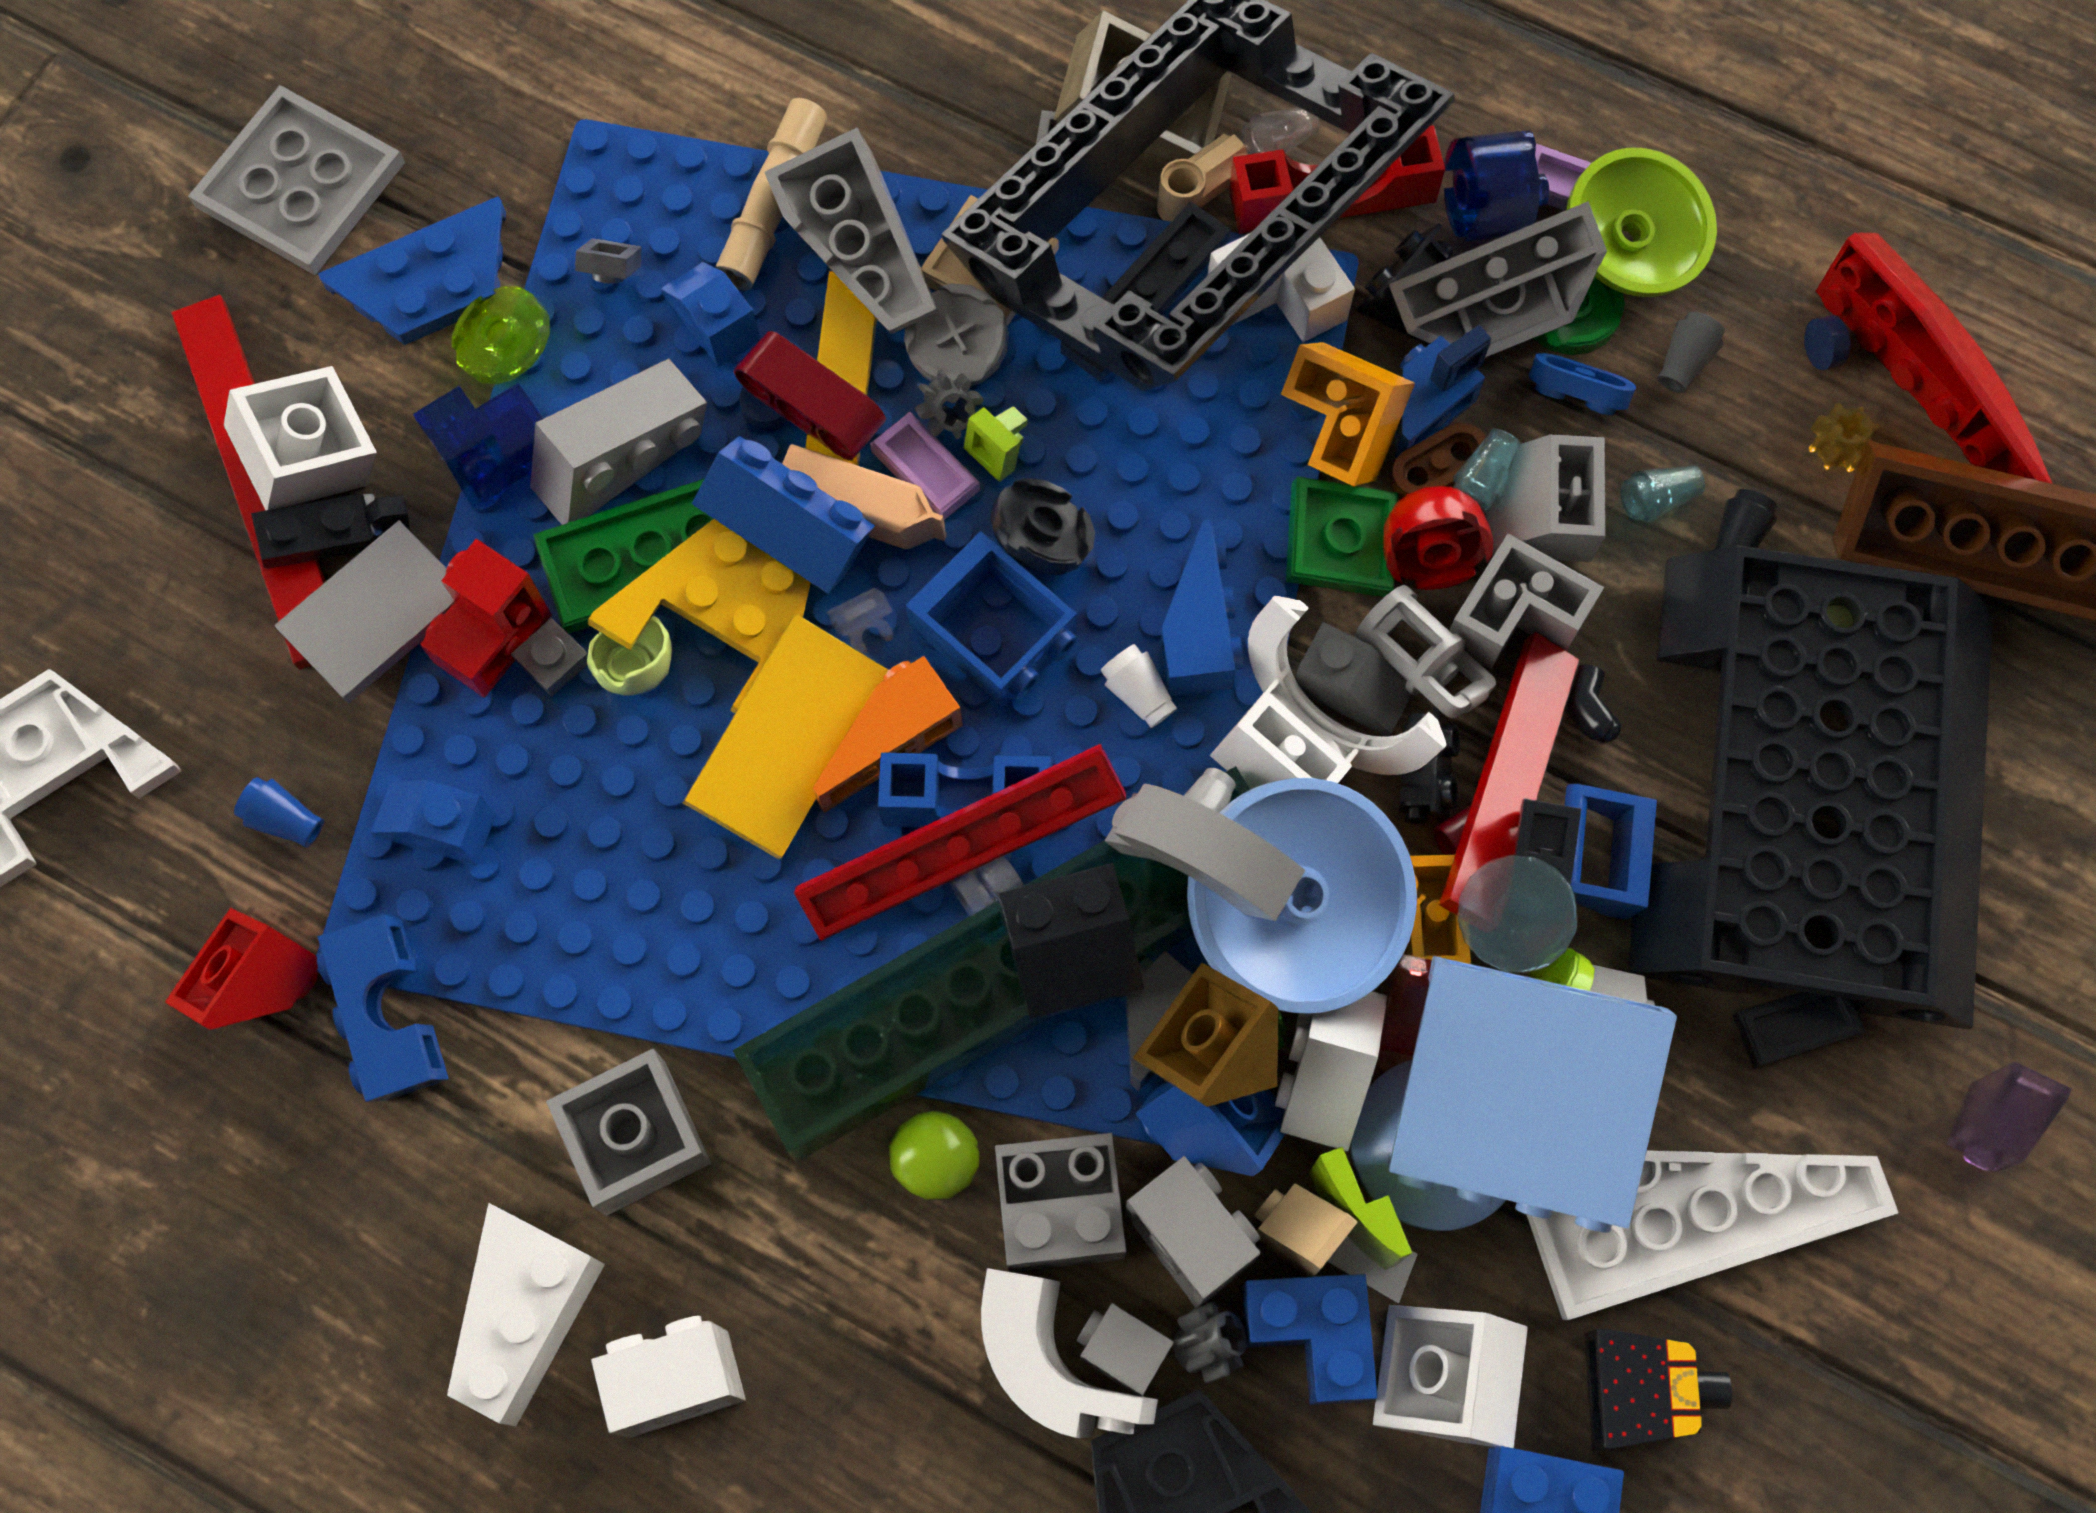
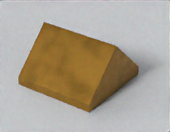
M1201 963L1133 1058L1206 1107L1277 1087L1278 1007L1268 999Z

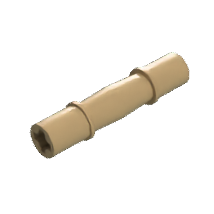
M794 98L790 101L774 138L768 143L767 151L769 155L752 185L740 218L733 220L731 225L732 231L715 268L723 271L738 290H750L753 287L769 249L775 244L774 232L783 217L764 172L815 148L827 121L826 112L819 105L808 99Z

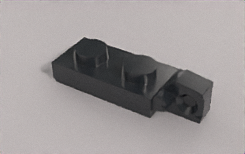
M356 494L251 513L263 567L267 569L362 552L398 520L409 529V515L403 495L375 499L374 494Z

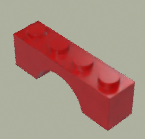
M1434 125L1429 126L1339 218L1436 203L1445 173V165ZM1284 149L1233 157L1229 194L1238 233L1252 232L1319 165L1296 162L1285 153Z

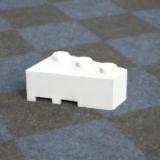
M488 1203L447 1395L499 1424L517 1426L605 1264Z

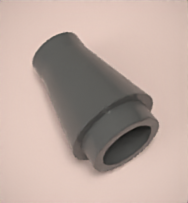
M1689 312L1684 320L1677 321L1663 368L1657 377L1658 382L1673 392L1685 393L1693 379L1723 347L1724 343L1721 338L1725 333L1724 327L1714 318L1700 312Z

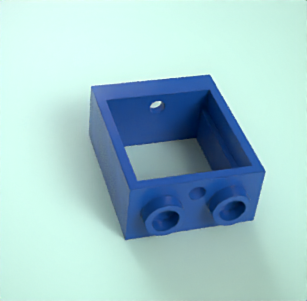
M982 531L905 605L909 626L1002 708L1014 696L1018 700L1025 697L1037 684L1040 678L1038 672L1051 659L1058 662L1064 658L1077 641V613ZM989 575L1051 628L1002 678L940 625Z

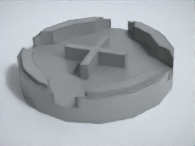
M951 283L938 287V291L931 293L938 312L905 327L904 342L910 360L921 375L930 382L937 380V373L939 370H942L953 381H955L958 375L964 373L971 380V386L980 384L998 370L1007 353L1009 331L1004 314L988 293L972 285Z

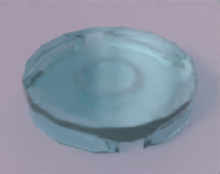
M1508 855L1485 863L1469 877L1459 897L1457 920L1465 943L1479 959L1502 971L1527 972L1549 966L1566 952L1576 933L1578 916L1576 915L1577 907L1574 901L1576 899L1572 886L1557 868L1535 857Z

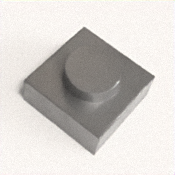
M592 238L576 250L575 271L592 274V279L598 282L620 283L641 267L642 247Z
M552 618L511 653L514 660L551 697L588 665V653Z

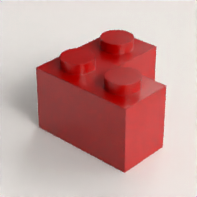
M476 538L466 551H460L449 562L446 575L441 582L455 602L445 614H440L432 620L425 632V639L420 645L434 664L485 698L514 663L515 660L511 653L543 626L552 614L529 573Z

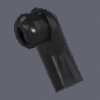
M1580 665L1567 705L1568 716L1590 740H1597L1604 744L1610 743L1619 736L1621 723L1599 698L1605 672L1593 665Z

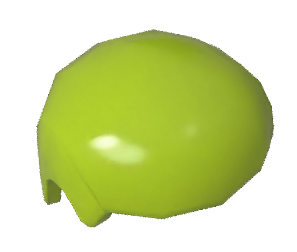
M939 1111L917 1113L898 1126L889 1144L891 1172L894 1178L913 1195L925 1200L950 1199L970 1185L979 1167L978 1141L972 1131L959 1118Z

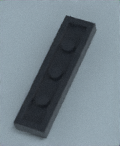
M1190 201L1102 298L1114 305L1123 295L1131 291L1153 304L1154 311L1162 315L1208 265L1211 252L1227 244L1230 240L1231 229ZM1061 342V354L1098 381L1102 382L1111 372L1076 349Z

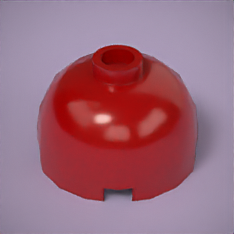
M1434 486L1409 493L1394 505L1384 524L1383 552L1387 569L1393 578L1402 583L1401 576L1408 580H1415L1417 589H1443L1468 581L1476 575L1475 565L1481 562L1484 556L1487 563L1492 557L1494 541L1490 525L1478 502L1458 488Z

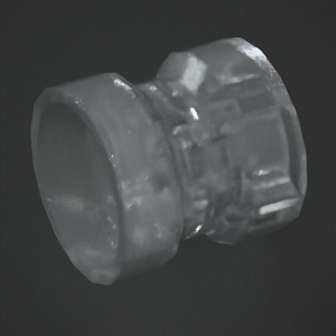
M1005 856L948 882L962 906L979 925L994 915L995 907L999 905L998 893L1024 887L1020 877Z

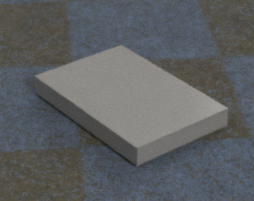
M398 520L274 626L349 704L425 639V632L432 620L440 614H445L455 601L441 582L446 575L447 568Z

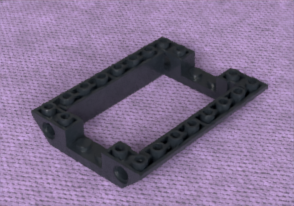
M1188 0L954 221L941 236L945 244L994 300L1142 391L1175 382L1455 101V95L1453 92L1372 52L1353 71H1349L1297 45L1292 14L1266 0ZM1227 71L1350 133L1311 174L1169 313L1170 320L1155 312L1153 304L1131 291H1128L1113 305L1059 273L1052 246L1048 241L1060 233Z

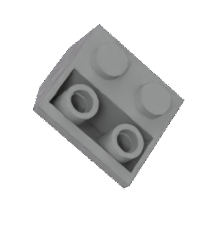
M1550 434L1488 455L1485 472V517L1490 525L1494 541L1492 556L1495 555L1506 535L1510 534L1555 560L1592 562L1605 538L1604 437Z
M1112 1133L995 1146L1008 1272L1125 1259L1126 1247Z

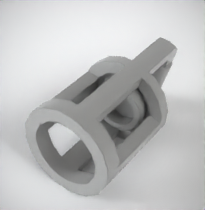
M1406 585L1397 587L1376 604L1361 622L1354 635L1355 638L1373 646L1407 681L1405 689L1411 695L1423 694L1443 714L1450 718H1456L1463 713H1468L1488 699L1489 694L1496 685L1495 678L1464 650L1466 639L1458 633L1452 634L1417 602V594ZM1403 621L1431 645L1418 661L1412 658L1389 636ZM1460 671L1472 684L1452 696L1443 687Z

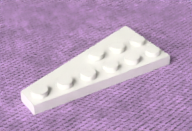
M1646 1151L1629 1229L1612 1225L1611 1232L1609 1233L1593 1231L1575 1224L1576 1216L1552 1211L1551 1218H1539L1527 1215L1562 1320H1571L1889 1217L1899 1212L1877 1156Z

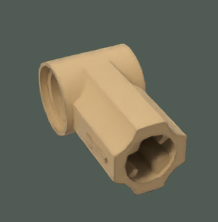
M1223 134L1189 159H1176L1169 162L1162 169L1159 183L1157 211L1161 219L1172 222L1190 201L1202 209V206L1229 188L1233 157L1248 155L1246 145L1234 134L1232 136Z

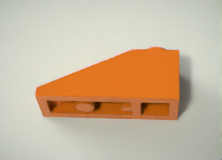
M922 656L913 663L903 661L892 667L884 675L883 681L872 692L813 787L818 805L824 813L879 779L881 753H920L963 726L960 706L925 656Z

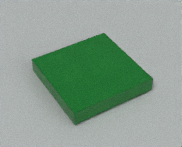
M1297 476L1291 486L1286 582L1385 597L1394 590V578L1386 566L1383 552V532L1386 519L1394 505L1398 502V493Z

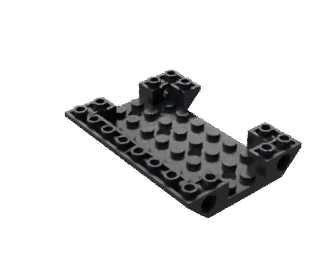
M1739 545L1667 559L1657 661L1711 669L1722 655L1705 859L1651 864L1648 907L1632 917L1628 973L1645 976L1648 979L1736 993L1743 992L1752 984L1821 994L1855 1000L1857 1012L1968 1030L1973 1028L1993 606L1956 577ZM1830 605L1845 607L1853 617V626L1842 628L1833 624L1828 618L1827 607ZM1832 707L1839 710L1846 719L1845 731L1835 732L1826 728L1820 720V709ZM1823 812L1835 818L1839 825V835L1837 838H1824L1815 831L1812 825L1814 813ZM1819 921L1828 927L1832 935V943L1828 949L1816 948L1807 941L1804 933L1806 922Z

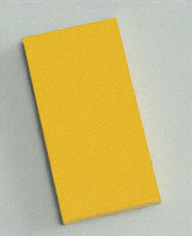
M795 614L682 803L778 860L781 859L816 799L813 790L815 783L872 692L883 681L884 675L889 670L798 614Z

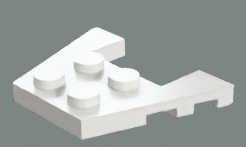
M48 669L0 699V887L37 864L12 824L11 818L102 760L109 757L129 791L138 799L182 772L179 766L169 757L149 744L51 669Z

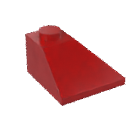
M230 907L165 1003L209 1030L291 1009L296 1000L306 996L314 986L317 979V956L269 925Z

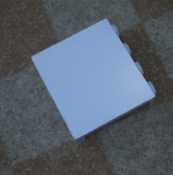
M1433 956L1428 976V992L1392 1153L1389 1152L1388 1156L1389 1172L1399 1174L1397 1180L1399 1183L1416 1189L1432 1190L1434 1183L1457 1188L1456 1195L1458 1197L1475 1203L1491 1204L1493 1197L1516 1202L1515 1209L1517 1211L1534 1217L1551 1218L1552 1211L1576 1216L1575 1224L1593 1231L1609 1233L1611 1232L1612 1225L1629 1229L1677 1016L1671 1010L1664 1007Z

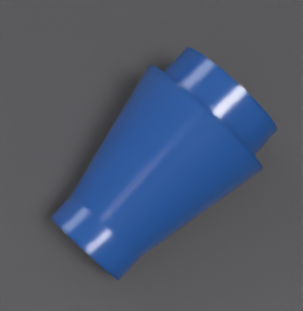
M259 777L254 778L245 787L234 808V815L243 820L244 827L296 842L305 848L311 846L316 840L324 824V819L313 814L274 779L266 782Z

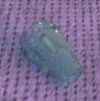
M1496 428L1491 429L1488 437L1482 441L1453 476L1455 482L1453 488H1458L1478 502L1483 512H1489L1494 503L1501 502L1516 451L1520 445L1519 440L1506 431Z
M1695 465L1635 471L1630 479L1625 480L1621 485L1622 505L1626 513L1633 520L1643 519L1644 521L1652 522L1694 497L1701 495L1705 489V480L1701 470Z

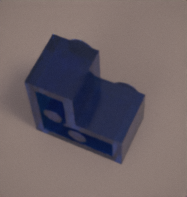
M519 383L476 409L461 387L458 386L413 413L415 420L440 462L472 508L483 502L496 500L507 491L508 486L531 474L535 423L544 418Z

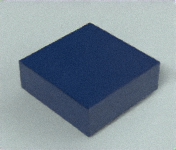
M1478 325L1438 353L1430 379L1441 391H1447L1483 365L1491 343L1489 334Z

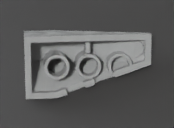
M858 128L848 131L764 172L784 219L890 334L938 312L871 149Z

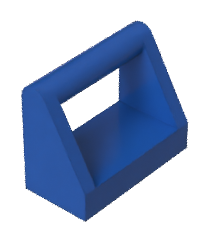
M1581 784L1567 785L1564 806L1582 809L1569 900L1605 916L1627 920L1648 907L1657 800ZM1587 809L1614 821L1608 888L1580 883Z

